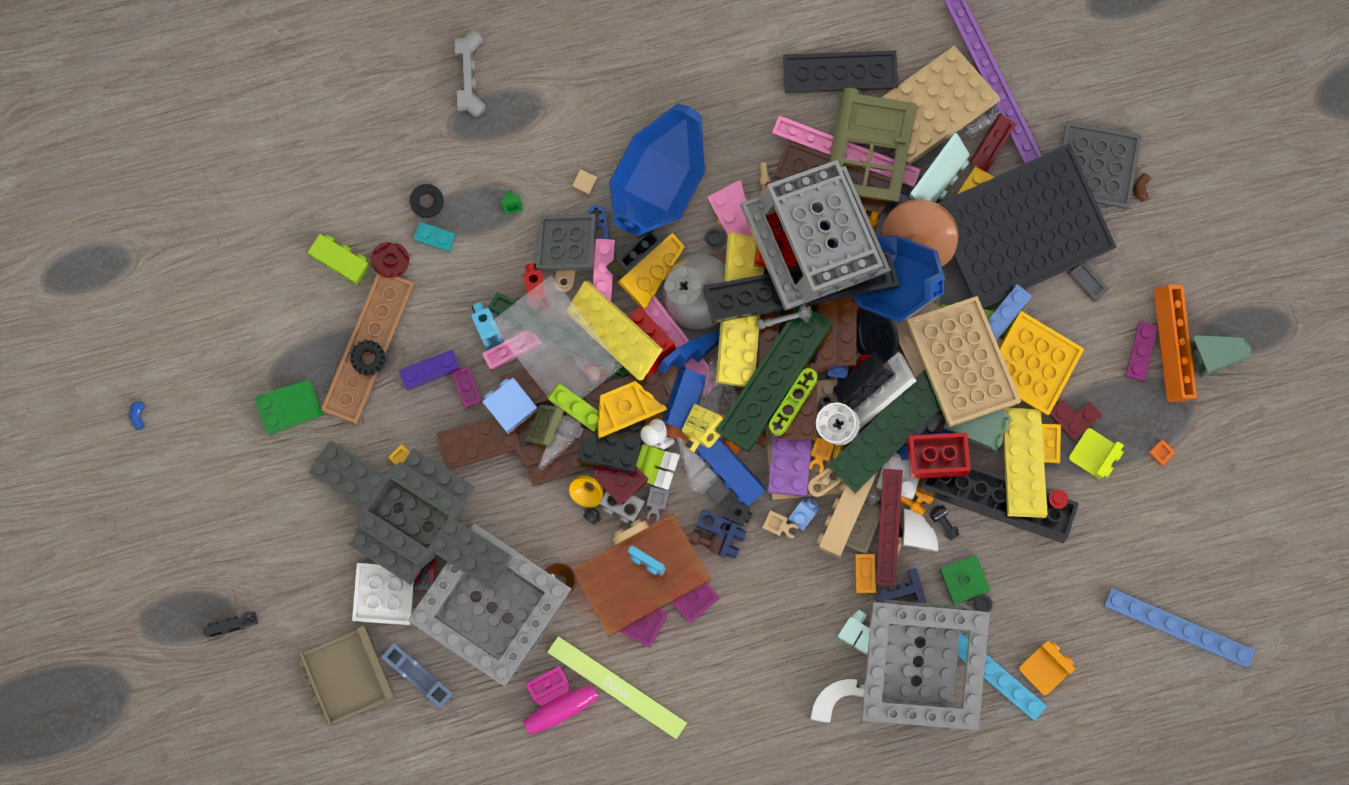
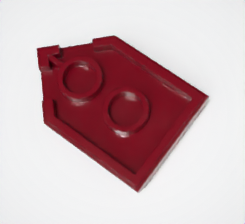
M595 466L594 479L620 506L649 480L637 466L635 467L634 474Z

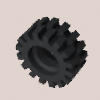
M366 339L363 342H357L358 344L352 347L353 350L350 352V361L353 368L359 374H364L365 376L375 375L376 372L379 373L380 369L384 367V362H386L385 352L382 347L373 340L367 341ZM365 351H372L375 354V360L370 365H365L360 360L361 354Z

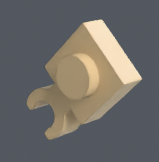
M770 510L762 529L779 537L781 532H784L789 539H794V536L789 533V529L794 528L798 530L799 527L796 524H786L788 518Z

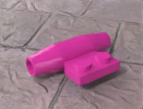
M558 666L526 683L534 702L541 707L524 719L523 723L529 735L549 729L580 713L599 697L592 684L569 692V682L561 667Z

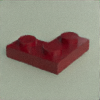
M1061 400L1049 414L1058 425H1061V429L1072 441H1075L1102 416L1090 401L1075 414Z

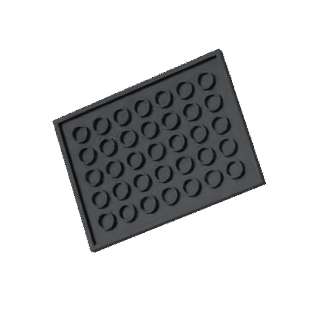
M1070 143L937 203L945 208L956 222L959 239L953 256L972 298L978 296L983 309L1005 299L1017 284L1025 290L1117 248Z

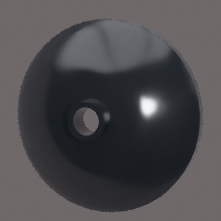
M866 309L857 316L856 346L862 355H871L876 351L886 358L887 361L897 353L899 345V334L894 321Z

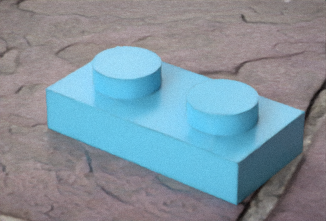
M631 545L627 551L633 563L637 565L643 564L651 574L662 576L666 571L662 563Z

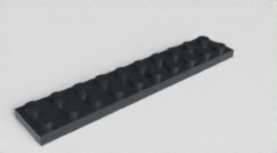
M890 251L883 252L891 269L889 273L793 308L899 288L900 285ZM801 268L789 270L796 285L804 276ZM770 274L703 286L712 324L785 310Z

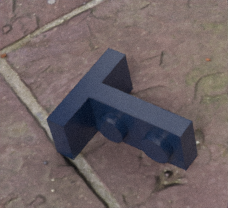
M913 568L907 571L911 586L905 583L898 585V590L891 592L889 588L878 592L879 595L875 597L876 602L884 603V599L895 600L914 594L916 602L927 603L917 569Z

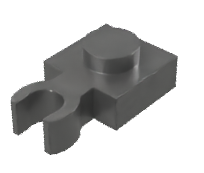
M654 487L650 488L646 506L652 508L647 514V520L650 519L651 514H655L657 516L656 522L659 521V509L665 511L670 491Z

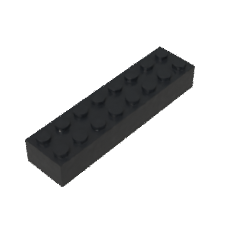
M970 465L971 471L967 476L921 479L917 491L919 493L1060 543H1064L1068 539L1079 504L1068 499V503L1064 508L1055 509L1048 500L1050 493L1046 492V518L1007 516L1006 482L1004 476Z

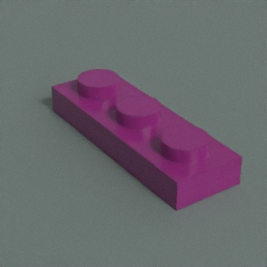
M1138 322L1125 377L1142 382L1145 381L1157 333V325Z

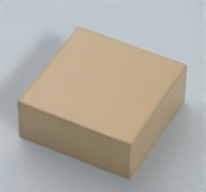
M580 169L572 188L590 195L598 177Z

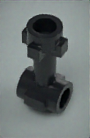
M944 505L936 506L929 513L931 519L935 523L937 521L941 523L946 530L944 534L946 538H949L951 541L960 535L957 526L953 528L945 517L948 515V511Z

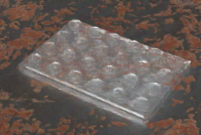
M549 276L490 322L547 397L559 382L582 399L622 368V365L552 276Z

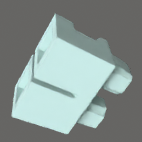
M858 610L847 620L837 638L853 646L860 632H862L853 648L867 655L870 626L867 627L862 624L867 615Z

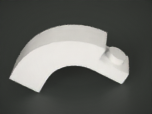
M845 679L832 683L816 698L810 720L830 723L835 703L844 696L863 698L864 685H860L857 688L856 679Z

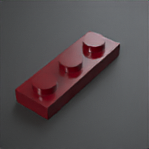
M999 113L969 162L987 172L1017 123Z

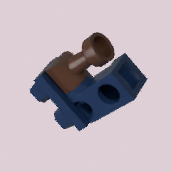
M702 509L695 527L713 534L711 538L701 536V531L694 529L689 543L696 545L698 542L708 547L713 554L722 558L727 556L736 559L739 548L730 545L732 538L743 542L746 532L737 527L738 524Z

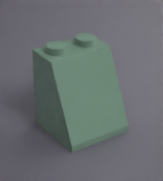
M1196 335L1190 339L1192 358L1201 378L1243 362L1251 356L1249 343L1245 342L1244 338Z
M999 410L952 427H948L946 422L944 429L949 433H967L968 443L997 452L998 447L1003 443V435L1010 425L1011 416L1005 411Z

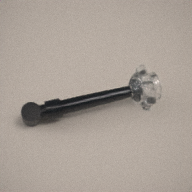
M872 491L867 496L866 504L877 505L880 509L881 492ZM899 525V537L902 538L903 530Z

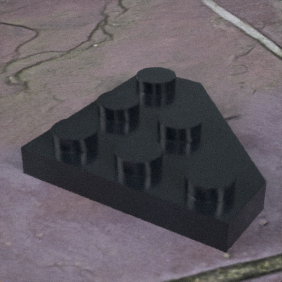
M645 420L602 438H598L597 432L582 440L577 461L634 474L641 444L640 433L645 426Z

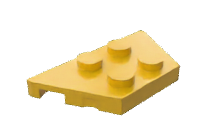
M636 381L599 396L598 438L662 413L667 408L653 398L654 396L646 392Z

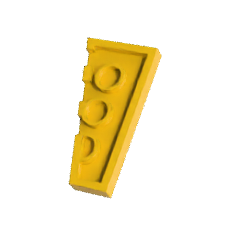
M671 233L618 281L622 288L643 310L649 304V301L685 246Z

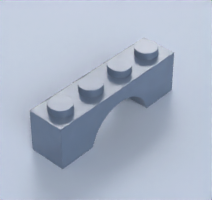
M393 643L381 657L440 709H443L455 695L397 644Z

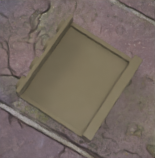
M366 626L359 627L351 633L304 653H299L301 657L298 659L302 670L306 669L308 676L305 678L308 686H313L315 691L313 698L316 705H320L323 712L320 715L324 724L328 723L329 726H332L395 699Z

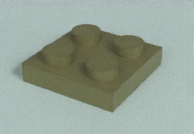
M540 405L526 441L550 446V443L555 438L556 428L562 421L564 410L558 407Z

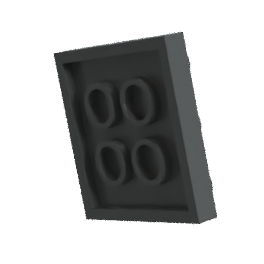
M596 214L540 216L536 270H593L597 226Z

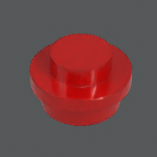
M1057 489L1050 493L1048 500L1053 508L1062 509L1068 503V496L1063 490Z

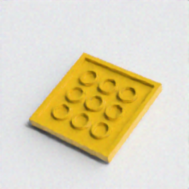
M1020 311L1014 318L999 346L1020 400L1041 411L1046 416L1049 415L1081 357L1084 348L1023 311Z

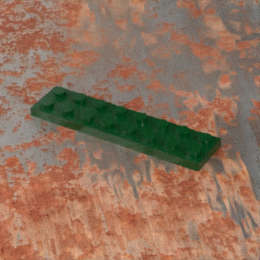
M806 306L797 307L794 313H800L801 310H804L805 317L800 315V317L787 322L716 430L717 434L748 453L833 326L831 321Z
M925 369L915 378V383L893 400L828 465V468L855 494L906 444L907 438L913 436L941 408Z

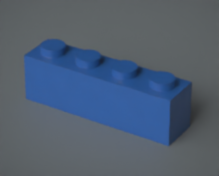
M721 437L710 448L701 444L697 447L699 451L697 455L704 462L706 460L709 462L711 471L716 476L720 475L724 479L723 484L729 490L733 489L737 493L736 498L741 504L746 503L749 506L766 491V487Z

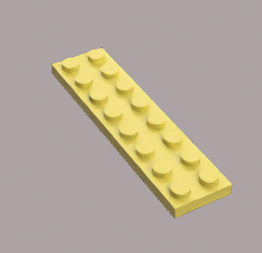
M734 232L728 234L724 282L763 275L764 268L753 266L756 250V241L753 236ZM760 315L721 322L716 383L745 387L756 371L759 337L757 321L760 320Z

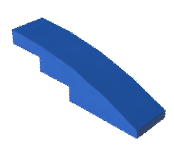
M720 330L700 336L679 347L662 360L658 371L664 375L674 364L681 369L692 358L699 363L719 344Z

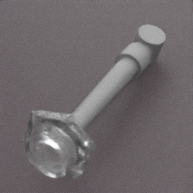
M803 304L798 313L773 319L758 320L757 326L758 329H765V326H773L774 324L798 317L804 320V322H808L812 317V311L809 306L806 307Z

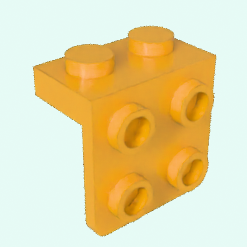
M1049 641L1044 642L1019 667V671L1042 695H1048L1067 675L1075 670L1072 666L1074 662L1067 655L1064 657L1059 652L1061 649L1053 641L1051 643Z

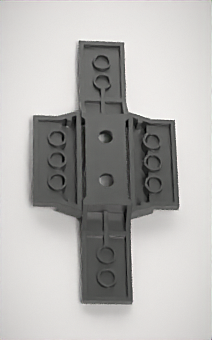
M330 441L309 471L311 475L362 507L357 524L359 530L349 545L410 585L421 569L436 556H439L484 586L492 589L513 557L460 523L464 505L476 487L414 448L403 463L399 462L384 475ZM397 484L449 516L448 519L399 489ZM398 503L404 505L401 513H395L394 507ZM380 515L381 517L385 518L395 526L410 534L420 542L424 543L428 546V549L377 516ZM428 522L434 524L431 532H425L424 526Z

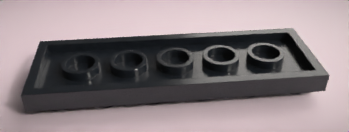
M896 50L783 55L785 93L842 91L844 88H854L857 90L898 88Z

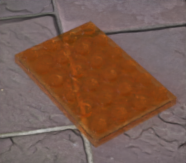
M674 514L573 569L579 584L609 637L711 581ZM631 545L662 563L666 568L662 576L659 574L653 575L646 570L647 567L643 564L637 565L633 563L627 552Z

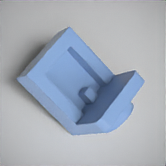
M804 497L788 520L804 530L820 510V507L815 500Z

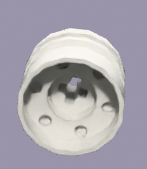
M839 402L830 403L824 406L818 413L816 429L819 435L827 442L837 446L847 445L858 436L860 419L857 413L847 405ZM838 421L844 423L841 429L835 427V425H838Z

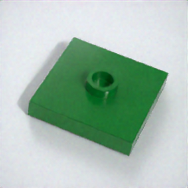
M977 555L940 568L953 605L990 592Z

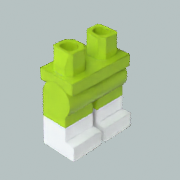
M643 444L639 448L636 466L649 478L646 484L668 491L680 455Z

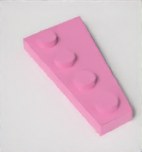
M741 180L707 197L727 236L730 232L753 236L740 206L742 202L746 201Z

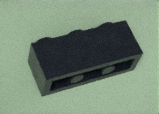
M654 230L641 234L611 261L606 268L619 281L663 240Z
M875 351L833 389L840 403L854 410L894 375V372L887 359Z

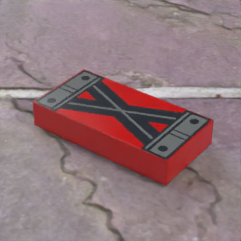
M436 557L424 566L415 578L414 591L427 592L434 583Z

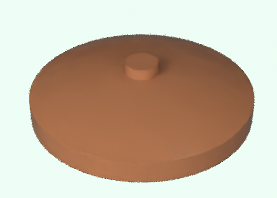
M925 199L904 201L894 207L887 215L881 236H900L938 250L942 267L953 257L959 239L958 228L951 214L941 205Z

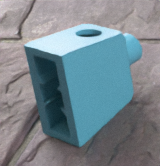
M482 303L473 305L472 310L474 314L471 317L486 350L488 351L503 343L504 341L489 308H484Z

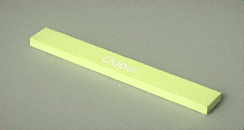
M559 636L547 653L673 738L677 739L687 723Z

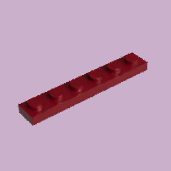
M883 469L876 585H896L903 470Z

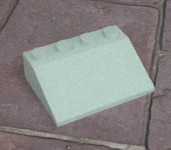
M954 133L910 193L909 198L911 200L925 199L935 203L938 199L942 201L948 193L945 189L949 184L953 186L958 179L956 174L960 169L962 171L965 170L969 164L967 159L970 154L956 133Z

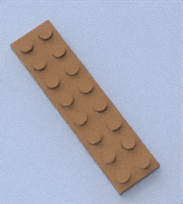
M377 273L321 411L353 424H358L378 372L375 375L369 376L359 374L353 368L350 361L352 347L356 346L359 341L373 340L382 347L386 356L415 283L400 277L387 278ZM365 351L361 354L360 360L363 364L370 365L375 360V354L372 351Z

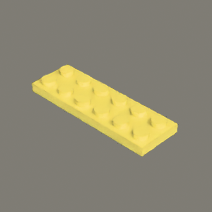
M584 281L565 311L638 380L645 378L663 350L589 281Z
M1004 408L1002 410L1011 416L1010 425L1003 435L1007 516L1046 518L1047 500L1041 411L1037 409Z

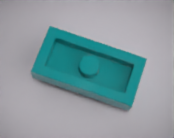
M419 222L413 240L450 253L456 234Z

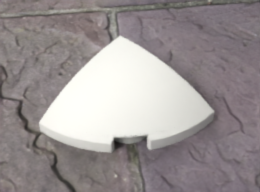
M903 509L901 526L903 528L902 546L938 552V541L935 531L925 521V518L916 512Z

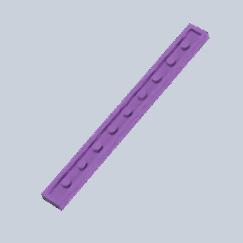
M944 0L947 10L978 73L1000 97V101L995 104L998 113L1017 123L1009 136L1023 164L1041 157L1039 148L966 0Z

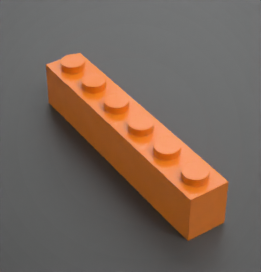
M1167 285L1154 289L1167 402H1185L1196 399L1197 393L1183 285Z

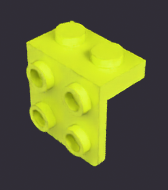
M1088 428L1070 454L1069 460L1101 480L1104 476L1108 477L1112 472L1113 467L1111 465L1114 460L1118 461L1124 453L1121 449L1124 445L1118 441L1113 443L1093 429Z

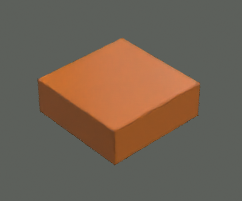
M1163 439L1148 452L1161 467L1176 453Z

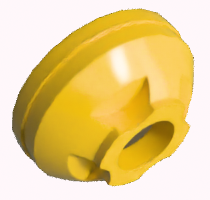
M578 476L569 486L571 498L582 507H595L599 505L603 498L604 491L602 486L590 476ZM589 482L593 484L594 489L587 488L585 486V483Z

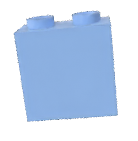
M514 378L511 380L505 379L500 383V388L495 392L492 390L487 393L483 401L485 407L507 434L538 411L535 404Z

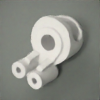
M660 419L652 420L649 425L644 426L641 430V439L649 446L666 449L674 444V439L667 437L666 426Z

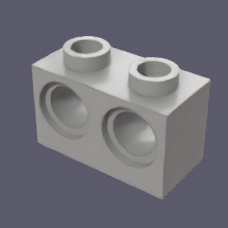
M606 491L600 502V506L603 507L602 511L609 515L615 513L620 516L619 520L626 524L635 522L645 501L632 496L621 506L619 503L611 506L607 502L611 495ZM627 505L635 507L636 510L632 515L625 513L624 509Z

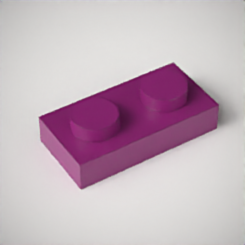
M467 366L451 372L464 408L482 403L470 367Z

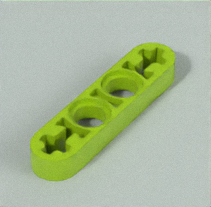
M806 368L800 373L770 420L769 430L773 435L781 436L786 432L816 385L817 374L813 369ZM809 374H812L813 381L809 380L806 383V387L808 388L806 389L804 386H802L805 382L804 375L808 376ZM797 389L804 392V396L800 399L793 397V392ZM790 405L793 407L794 411L791 415L783 413L782 410L785 406ZM778 415H780L783 419L788 420L787 422L785 420L782 421V429H777V431L774 430L775 427L773 424H778L781 420V418L778 417Z

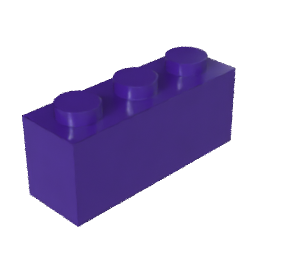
M452 349L400 369L399 373L406 390L409 391L451 375V372L459 370L460 367Z

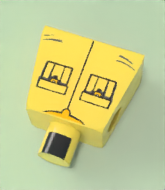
M694 404L682 428V432L689 438L684 447L693 453L699 444L710 448L720 437L716 430L723 421V418Z

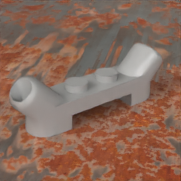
M470 30L465 37L455 38L456 59L463 58L464 90H457L458 111H468L474 117H479L485 111L486 104L473 94V89L476 88V77H472V70H475V59H471V54L483 43V38L475 30Z

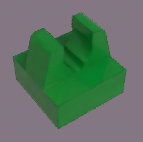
M512 190L505 191L506 198L501 199L504 214L522 211L520 195L514 196Z

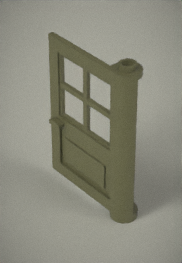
M844 88L842 90L829 162L838 160L840 167H843V164L866 167L863 185L854 184L858 196L899 203L916 103L861 95V92L854 88ZM848 141L870 145L867 163L844 159ZM874 146L897 149L893 167L871 163ZM870 168L892 171L889 189L867 186Z

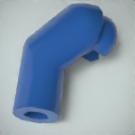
M142 401L133 402L129 411V419L137 431L145 426L140 418V412L145 408Z

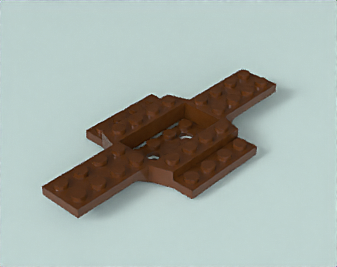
M797 260L796 267L794 269L800 268ZM853 297L818 304V314L831 321L833 326L817 348V363H815L814 353L804 368L813 369L817 374V380L818 373L836 367H856L857 302ZM815 304L806 306L815 312ZM795 308L783 310V316L793 314ZM780 311L760 314V320L780 317ZM789 320L783 322V328ZM780 323L769 327L765 326V329H759L756 367L760 365L779 336ZM812 374L804 375L805 382L802 386L808 389L806 383L809 380L813 381ZM817 383L786 432L778 436V440H817ZM800 389L793 392V397L796 399L804 396V392ZM787 405L782 411L785 415H791L794 409L792 406ZM778 415V417L781 418L780 422L778 423V429H782V421L785 420L787 422L788 420L783 419L780 415Z
M573 354L500 376L501 382L507 378L509 380L514 378L535 406L551 402L547 397L558 382L574 394L582 392L581 396L578 397L598 411L600 395L634 381L640 384L646 392L653 395V398L661 405L666 406L668 403L658 370L649 377L645 376L643 380H638L634 375L589 387L578 371ZM556 404L547 405L560 408ZM563 411L562 421L555 431L556 438L550 443V446L526 441L530 431L529 425L534 421L536 413L509 434L505 432L494 417H490L436 433L446 469L453 470L496 456L516 452L528 469L532 486H536L595 468V465L578 462L577 458L581 441L597 433L598 427L595 431H592L577 419L570 421L566 418L567 412Z

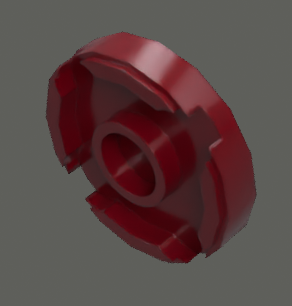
M385 242L379 244L374 249L371 256V264L379 275L395 278L407 270L409 254L401 244Z

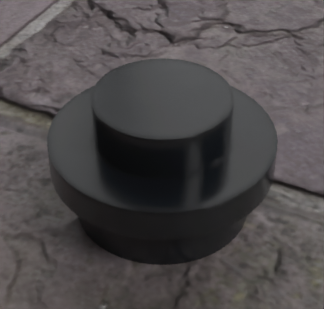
M712 228L706 232L705 242L708 246L719 247L723 243L724 235L719 229Z
M593 507L590 509L585 508L583 517L592 524L600 522L601 517L598 510Z
M979 595L973 600V608L976 611L989 612L992 608V600L987 595Z

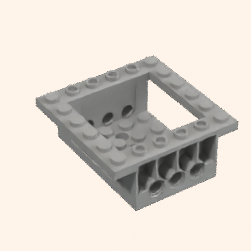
M838 160L767 184L759 197L740 204L785 310L891 271L846 166L840 167ZM818 204L822 211L820 213L814 212L812 205ZM777 212L804 275L796 285L766 219L767 215ZM820 222H826L829 225V230H822ZM830 239L834 240L837 243V247L830 248L827 241Z
M474 523L471 527L472 531L513 556L506 567L535 585L545 594L542 595L505 569L493 588L489 589L447 562L408 621L506 687L514 673L520 671L562 609L561 604L572 589ZM475 591L480 592L482 595L479 602L471 600V594ZM490 602H494L498 606L495 613L487 611V605ZM506 613H511L514 617L513 622L510 624L503 622L502 618ZM435 616L443 622H445L450 627H452L453 629H455L456 631H458L459 633H461L462 635H464L465 637H467L468 639H470L472 642H474L475 644H477L478 646H480L481 648L495 656L497 659H499V661L493 658L485 651H483L482 649H480L479 647H477L476 645H474L473 643H471L470 641H468L466 638H464L451 628H449L448 626H446L445 624H443L441 621L436 619Z
M885 599L884 603L872 602L861 720L979 730L990 612L968 610L956 605ZM960 630H969L962 707L959 708L953 704ZM919 636L923 637L924 645L916 647L915 639ZM921 656L922 664L917 667L914 666V657ZM915 675L921 678V682L917 686L911 684V678Z

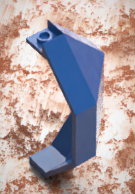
M677 103L635 134L613 173L609 186L614 224L625 232L639 236L680 219L705 173L702 118L690 106Z
M878 236L877 240L882 251H890L900 286L897 289L853 298L860 308L896 322H901L915 315L944 294V274L938 250L900 236Z

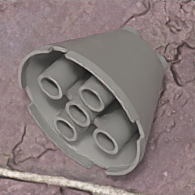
M692 254L680 259L671 267L663 282L662 300L665 310L677 324L692 330L708 329L718 324H712L703 286L724 282L725 264L707 254Z

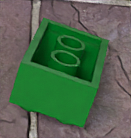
M311 380L272 390L254 397L266 433L269 436L324 416Z

